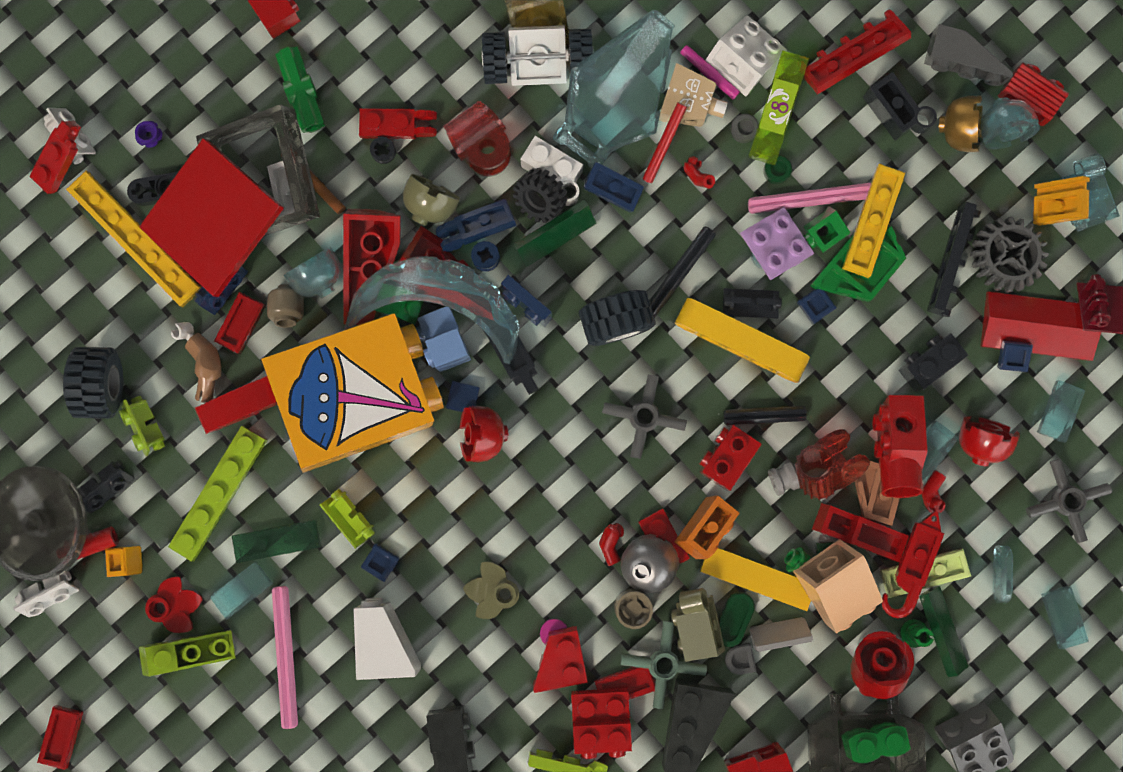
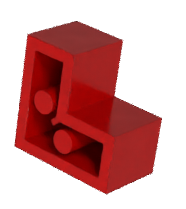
M778 742L724 760L728 772H793L787 753Z

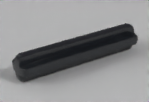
M805 406L732 409L723 412L725 425L805 421L807 418Z

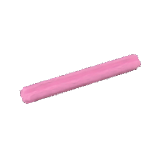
M871 183L752 197L748 200V209L753 214L777 211L783 207L785 209L864 200Z
M278 586L272 589L281 727L283 729H291L298 725L289 590L287 586Z

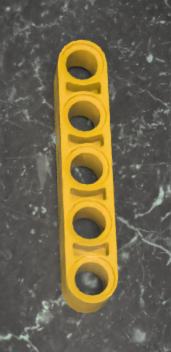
M686 298L675 321V324L680 328L795 383H799L810 360V356L691 298Z

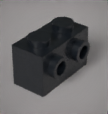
M940 333L926 342L928 347L921 353L917 350L904 359L906 364L898 371L915 392L925 390L968 356L952 333L941 336Z

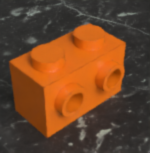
M718 495L706 497L677 537L675 543L695 559H708L718 549V543L723 536L733 528L734 521L740 513Z

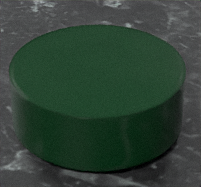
M782 155L770 157L763 168L766 180L772 184L784 183L792 173L791 162Z

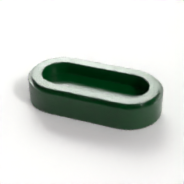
M744 592L732 593L727 598L718 618L723 643L726 647H733L741 642L755 610L753 599Z

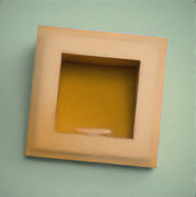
M140 546L109 548L105 550L107 577L129 576L142 573Z

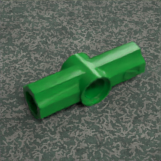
M298 47L280 49L275 56L284 79V91L290 105L294 108L299 127L303 133L318 131L325 126L316 100L318 96L310 74H307L301 52Z

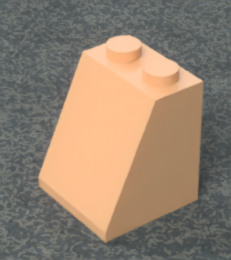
M840 539L793 571L824 623L836 634L851 627L854 621L863 615L873 612L876 606L883 602L864 555Z

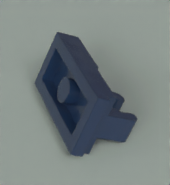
M594 162L583 188L628 212H633L644 186L598 162Z

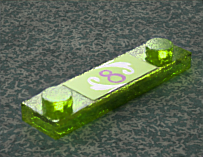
M782 50L748 158L775 166L809 58Z

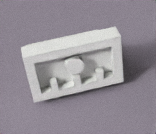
M745 16L719 39L705 61L712 65L744 96H747L763 75L786 54L787 49L760 27L756 21L752 20L749 16Z

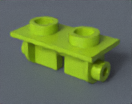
M137 396L130 400L132 404L129 405L125 399L122 403V410L119 412L125 426L130 425L135 434L131 438L137 451L142 450L146 457L150 452L149 448L153 447L154 451L165 447L163 443L165 438L157 422L148 426L145 424L146 421L154 418L147 400Z
M338 489L320 506L356 549L374 535L375 532L372 529L374 526L370 525L361 512H356V506L348 498L347 493Z

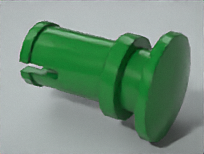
M908 620L901 627V639L910 647H928L934 641V639L930 638V636H934L932 631L920 620Z

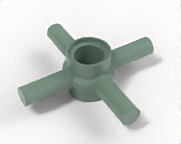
M663 621L659 650L652 653L650 657L621 654L620 665L647 668L651 675L656 678L653 708L664 709L667 680L672 679L677 673L706 676L707 665L678 661L677 656L671 652L674 623ZM663 657L669 658L671 662L669 670L666 672L657 671V661Z

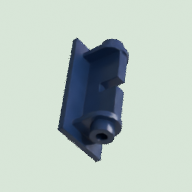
M241 266L219 297L212 296L204 287H201L195 293L197 297L194 301L211 314L216 315L236 287L240 285L248 271Z

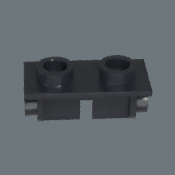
M724 288L723 314L730 317L779 318V309H781L782 305L779 291Z
M120 460L112 461L97 473L101 479L99 484L92 477L80 488L76 489L77 493L73 496L77 502L74 504L89 513H93L95 510L103 507L105 502L115 494L123 491L135 477L124 471L126 467Z

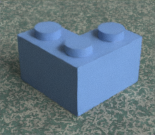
M449 305L417 318L420 325L415 328L421 342L425 341L427 345L423 352L429 366L431 365L432 368L435 367L439 372H443L471 360Z

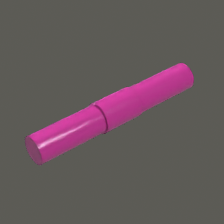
M686 45L681 50L680 54L693 64L706 78L715 82L716 86L732 100L739 95L740 91L692 48Z

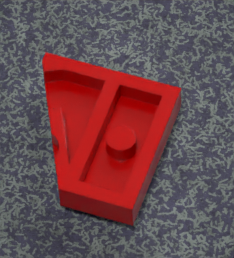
M577 626L549 631L544 653L541 655L538 673L533 682L534 693L588 683Z

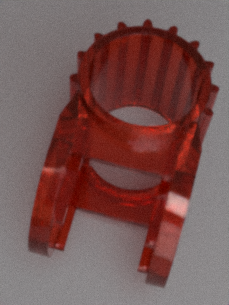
M481 101L476 102L443 126L460 161L465 159L471 169L477 174L492 177L502 173L507 168L511 153L509 140L504 132L506 127L498 116ZM486 147L494 148V151L490 154L481 152Z
M839 429L819 439L815 445H808L807 448L801 450L800 455L797 456L795 467L800 489H803L804 495H809L810 499H828L829 496L834 495L836 490L845 488L856 481L869 468L870 460L866 455L859 453L853 458L846 460L841 454V451L848 447L847 444L850 441V434L847 430ZM815 468L829 471L824 476L816 478L806 475Z

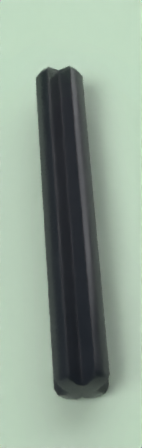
M706 226L702 228L649 300L654 318L716 236V233Z

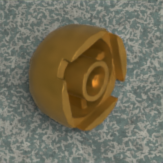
M982 96L960 97L948 106L945 116H940L939 133H945L946 142L950 147L963 152H979L980 145H975V143H978V137H981L983 106H977V103L982 101Z

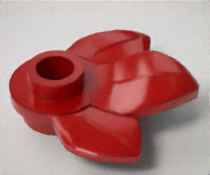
M171 577L164 580L160 584L157 594L148 599L145 605V612L150 620L162 622L168 631L185 633L193 629L189 614L193 613L200 606L203 598L195 591L182 590V580L180 577ZM158 603L164 604L165 611L163 613L157 611Z

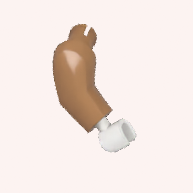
M175 323L178 329L171 331L172 337L175 340L186 339L185 348L196 361L195 374L198 377V385L195 399L200 401L202 397V403L214 399L215 382L221 377V362L218 350L200 333L194 334L191 323Z

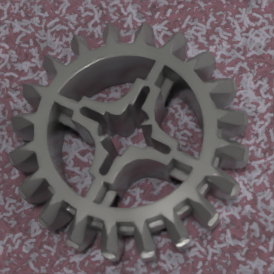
M1008 217L1004 222L1002 218H998L994 221V224H986L984 226L985 231L981 230L977 233L979 240L973 241L972 246L978 250L971 252L970 256L977 258L978 261L974 262L971 267H980L981 271L977 273V277H987L984 285L988 286L994 282V290L999 291L1004 286L1005 292L1009 293L1014 288L1017 291H1021L1025 285L1028 287L1033 285L1034 279L1042 276L1039 269L1046 268L1047 264L1041 259L1048 257L1049 253L1041 249L1047 245V242H1039L1038 240L1042 232H1032L1034 224L1024 227V219L1020 218L1015 222L1013 217ZM1003 234L1013 235L1020 239L1021 242H1012L1008 237H1004ZM991 243L994 244L992 247L995 251V257L993 260H991L990 257ZM1017 248V250L1014 253H1012V257L1001 261V259L1006 256L1007 252ZM1026 249H1027V253H1028V262H1027V263H1026V261L1024 260V256H1023L1024 251H1025ZM1000 266L1006 267L1010 272H1014L1016 276L1006 275L997 268Z

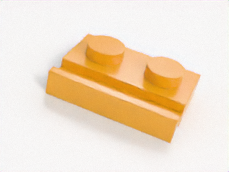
M1078 176L1034 184V189H1037V196L1034 197L1033 224L1041 226L1088 219L1089 190H1087V182H1090V178Z

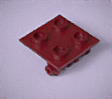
M1099 274L1090 276V280L1087 283L1077 282L1083 331L1123 334V286L1105 285V279Z

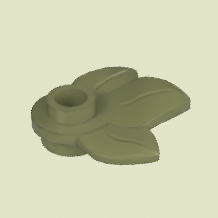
M482 562L480 568L482 577L468 582L463 587V590L470 599L479 603L476 617L492 619L503 608H510L516 604L519 599V589L514 582L507 580L505 570L501 566L492 562ZM504 588L508 589L511 593L508 599H503L500 596V591Z

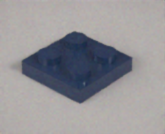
M506 276L501 282L503 298L514 308L518 305L524 309V316L535 326H538L540 323L546 327L552 320V312L512 277Z

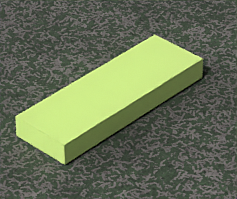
M960 548L937 554L925 587L922 589L970 577L971 573L964 549ZM899 565L880 570L888 598L908 593L902 590L895 581V574Z

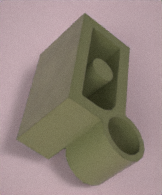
M704 588L680 592L679 602L676 603L677 609H672L671 615L674 625L678 627L680 636L678 638V648L680 653L684 654L685 662L719 656L725 651L713 595L708 596Z

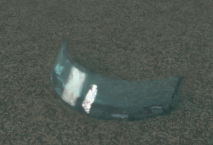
M423 256L408 258L394 264L390 263L369 277L357 290L352 299L344 330L355 327L364 316L375 309L401 301L437 303L462 313L481 327L496 345L504 363L510 364L516 352L519 324L516 316H513L509 306L500 295L501 292L493 283L490 282L489 284L477 275L475 270L452 260H439L437 257Z

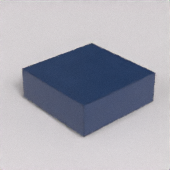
M820 289L813 290L797 302L812 325L836 309L827 293Z
M1002 340L997 367L1000 370L1028 372L1033 345L1026 342Z
M452 381L446 409L463 412L464 408L476 406L480 387Z
M375 543L361 568L381 581L386 582L400 557Z

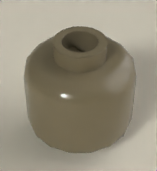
M279 285L278 288L268 293V318L278 327L289 328L295 326L304 316V295L295 289L293 285Z

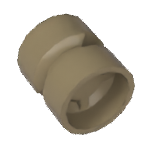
M634 588L626 589L615 600V614L619 622L625 627L640 629L651 620L653 606L650 599L643 592H639Z

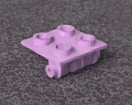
M785 207L740 233L770 280L797 266L814 254Z

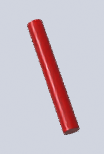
M677 102L642 178L644 181L653 183L687 109L686 105Z

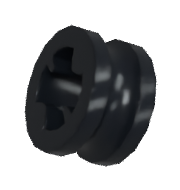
M375 138L370 145V153L377 163L388 164L396 156L395 146L389 138ZM385 145H389V147H387L389 151L388 155L381 154V156H377V154H379L377 150L378 146L384 147Z

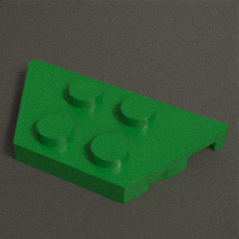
M888 224L871 277L866 278L842 269L853 238L852 235L810 286L814 289L870 302L906 260L902 247L896 241L897 236L893 227H890Z

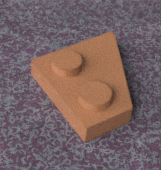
M853 456L851 458V466L862 517L891 527L900 498L886 497L881 494L879 463Z

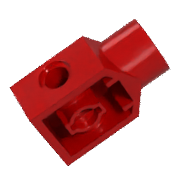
M889 395L884 403L880 405L878 412L873 415L872 420L873 430L877 431L878 439L874 444V456L879 458L881 494L891 498L918 496L923 493L922 470L928 452L924 396Z

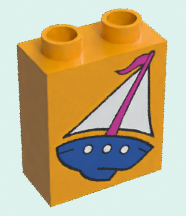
M394 313L261 359L303 473L427 429L433 425L434 418L431 412L443 409L444 405L433 376L423 380L418 378L412 359L424 356V352L413 323L400 328Z

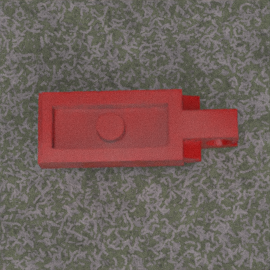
M74 120L61 121L58 128L51 132L29 176L47 194L57 192L78 151L74 141L81 126Z

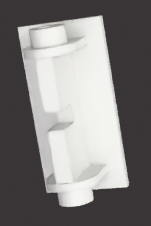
M66 108L46 109L49 114L44 117V125L50 134L55 128H58L61 121H75L73 114ZM80 129L74 141L78 148L72 161L74 164H79L84 160L83 154H96V151L90 144V139Z
M58 570L42 579L45 589L42 590L40 583L37 582L19 591L18 596L15 597L17 606L13 607V609L27 617L37 616L53 604L67 600L70 595L78 592L79 588L68 582L72 579L68 570Z

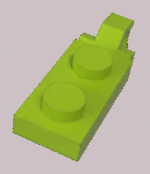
M536 749V753L529 752L527 761L529 767L550 772H607L608 770L607 764L597 760L584 765L580 764V758L564 755V760L552 757L553 752L543 749Z

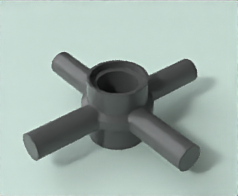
M648 374L642 402L635 404L632 408L604 402L602 413L627 418L636 429L630 455L633 458L641 459L646 434L657 425L685 431L687 420L661 415L653 404L659 378L655 375ZM647 409L651 412L652 420L649 424L644 425L637 420V412L639 410Z
M1061 458L1052 460L1050 465L1058 489L1054 491L1050 501L1027 507L1026 513L1029 518L1053 511L1068 516L1076 543L1085 542L1088 539L1079 513L1084 510L1087 501L1111 494V487L1108 483L1081 491L1069 484ZM1068 493L1073 498V503L1069 508L1064 502L1065 496Z

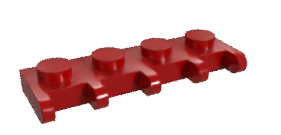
M889 9L884 12L886 20L876 26H873L870 22L863 25L864 33L852 40L846 35L840 38L841 47L829 54L823 49L818 51L817 56L819 60L807 67L800 62L796 65L797 71L812 89L819 94L911 39V31Z

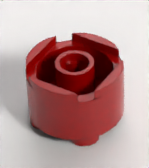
M878 631L864 637L858 644L851 663L852 679L861 694L877 699H888L903 692L914 667L913 652L905 641L903 643L900 639L896 638L895 634L890 632Z

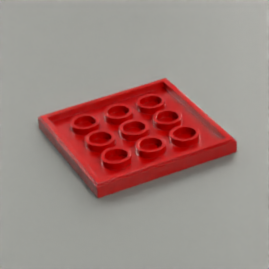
M203 138L139 228L212 296L219 297L284 207L209 140Z

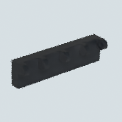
M966 201L957 209L927 308L928 312L943 317H950L951 311L947 310L946 307L950 293L957 294L958 287L953 286L958 267L964 268L966 261L961 259L966 241H973L974 235L970 234L969 230L973 218H979L981 211L976 210V204Z

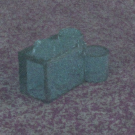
M1096 153L1075 160L1073 164L1075 174L1062 179L1078 176L1090 178V182H1087V190H1089L1088 219L1070 221L1073 226H1076L1077 232L1109 222L1120 215L1104 176L1106 165L1103 157Z

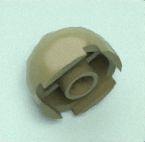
M411 174L403 190V202L406 209L413 214L411 219L426 226L428 222L440 223L450 218L458 206L460 197L442 185L439 187L432 184V180L420 175Z

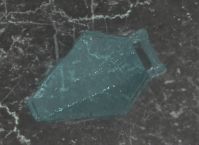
M651 10L572 68L565 121L555 132L553 140L560 145L565 144L588 162V166L592 168L594 162L603 165L610 152L655 134L660 116V111H657L660 93H664L672 54V49H669L672 30L675 25L659 11ZM572 132H576L590 144L598 147L595 153L572 137Z

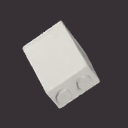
M367 598L365 601H361V605L354 608L356 680L415 677L421 670V663L391 603H383V598Z

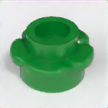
M804 548L791 549L786 554L784 562L787 564L786 570L788 572H793L810 560V555L804 551Z

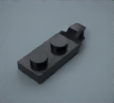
M507 318L485 330L487 338L511 381L513 380L516 386L522 383L529 395L538 391L539 389L532 378L538 374L535 369L536 366L510 319Z

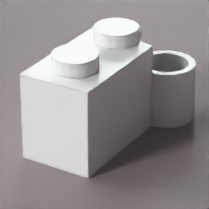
M535 136L520 159L521 167L527 171L541 168L543 172L546 169L549 170V176L555 174L557 176L555 180L557 182L562 181L564 184L561 189L570 187L575 190L576 195L571 199H567L565 206L574 205L579 199V187L576 182L583 172V164Z

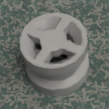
M790 462L785 463L780 469L772 468L768 470L771 484L777 496L784 494L785 490L800 488L797 474Z

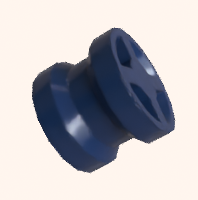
M489 241L477 243L471 251L474 266L482 272L493 271L500 262L497 247Z

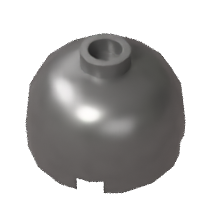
M652 534L642 535L633 540L624 551L620 565L622 575L627 583L635 590L647 594L659 592L669 586L675 579L679 569L678 554L672 544Z

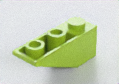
M231 630L139 646L142 674L149 677L235 659Z

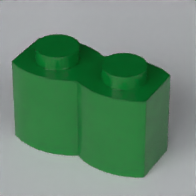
M893 722L879 723L870 730L865 728L852 729L842 735L846 756L857 763L872 762L881 755L887 757L900 756L911 749L906 728Z

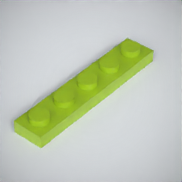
M245 426L240 427L168 548L191 562L196 560L268 440Z

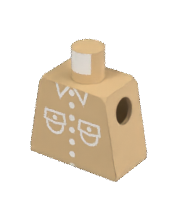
M676 63L660 112L659 121L668 122L677 102L687 106L680 124L701 127L707 114L723 118L728 102L712 97L716 87L715 82Z

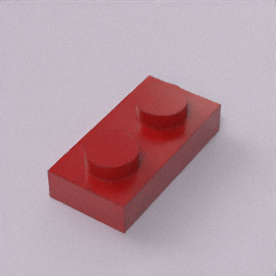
M663 508L638 521L645 535H657V538L663 541L667 540L672 544L678 554L679 564L690 559L687 552L675 543L678 535Z

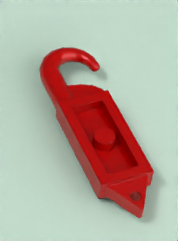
M933 511L919 523L915 522L897 568L895 581L902 590L908 592L903 606L899 609L892 608L888 603V594L884 593L882 595V607L891 617L904 618L911 614L917 604L922 588L925 587L945 534L941 532L938 511Z

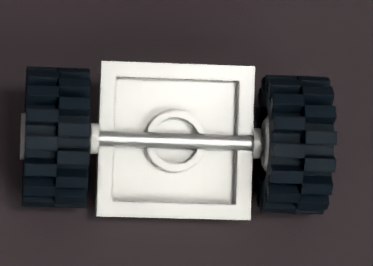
M565 25L509 28L510 51H507V54L505 32L482 33V65L485 84L507 83V62L511 65L512 86L567 83L566 61H569V58L571 81L593 80L594 49L592 46L591 28L569 29V52L568 49H565Z

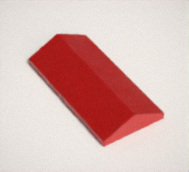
M986 292L981 347L1001 349L1002 340L1026 342L1033 345V354L1093 361L1101 332L1083 331L1079 303Z

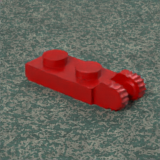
M360 109L359 137L365 139H375L378 137L389 139L435 137L437 135L436 128H416V120L437 119V112L432 110L415 111V109Z

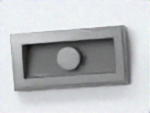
M803 617L750 627L752 646L758 652L808 643L813 640L808 624Z

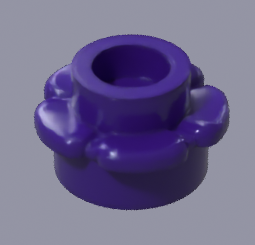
M143 121L135 128V139L141 146L145 145L147 148H152L162 139V130L158 128V124L154 121ZM148 132H151L150 137H147L146 135Z

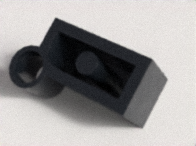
M893 72L871 86L863 96V99L894 141L910 130L918 134L925 133L936 123V111L929 106L919 108ZM918 115L925 116L928 120V125L921 124L918 120Z

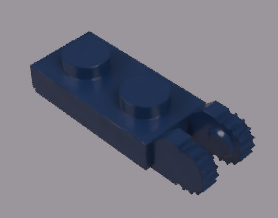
M502 199L454 217V220L436 227L435 232L438 238L444 239L441 243L442 250L450 252L460 249L463 244L467 245L517 225L507 200Z

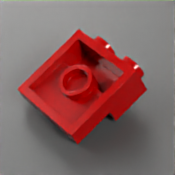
M628 688L571 691L574 754H580V757L583 759L596 758L597 753H609L610 757L619 758L625 756L627 751H632Z

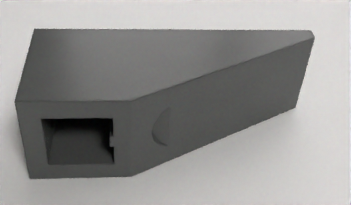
M939 24L932 32L924 64L931 66L933 70L939 72L952 71L965 79H982L991 86L1004 85L1012 78L1013 72L967 31Z

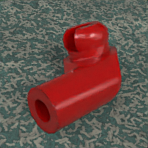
M695 156L689 157L688 162L684 163V172L694 185L712 188L715 184V177L699 171L702 161H698V158Z
M936 470L933 471L923 486L922 493L925 508L931 513L933 511L941 513L946 506L945 502L940 498L938 491L946 477Z
M619 523L609 524L604 529L599 541V546L608 566L621 561L615 548L619 538L624 536V528Z

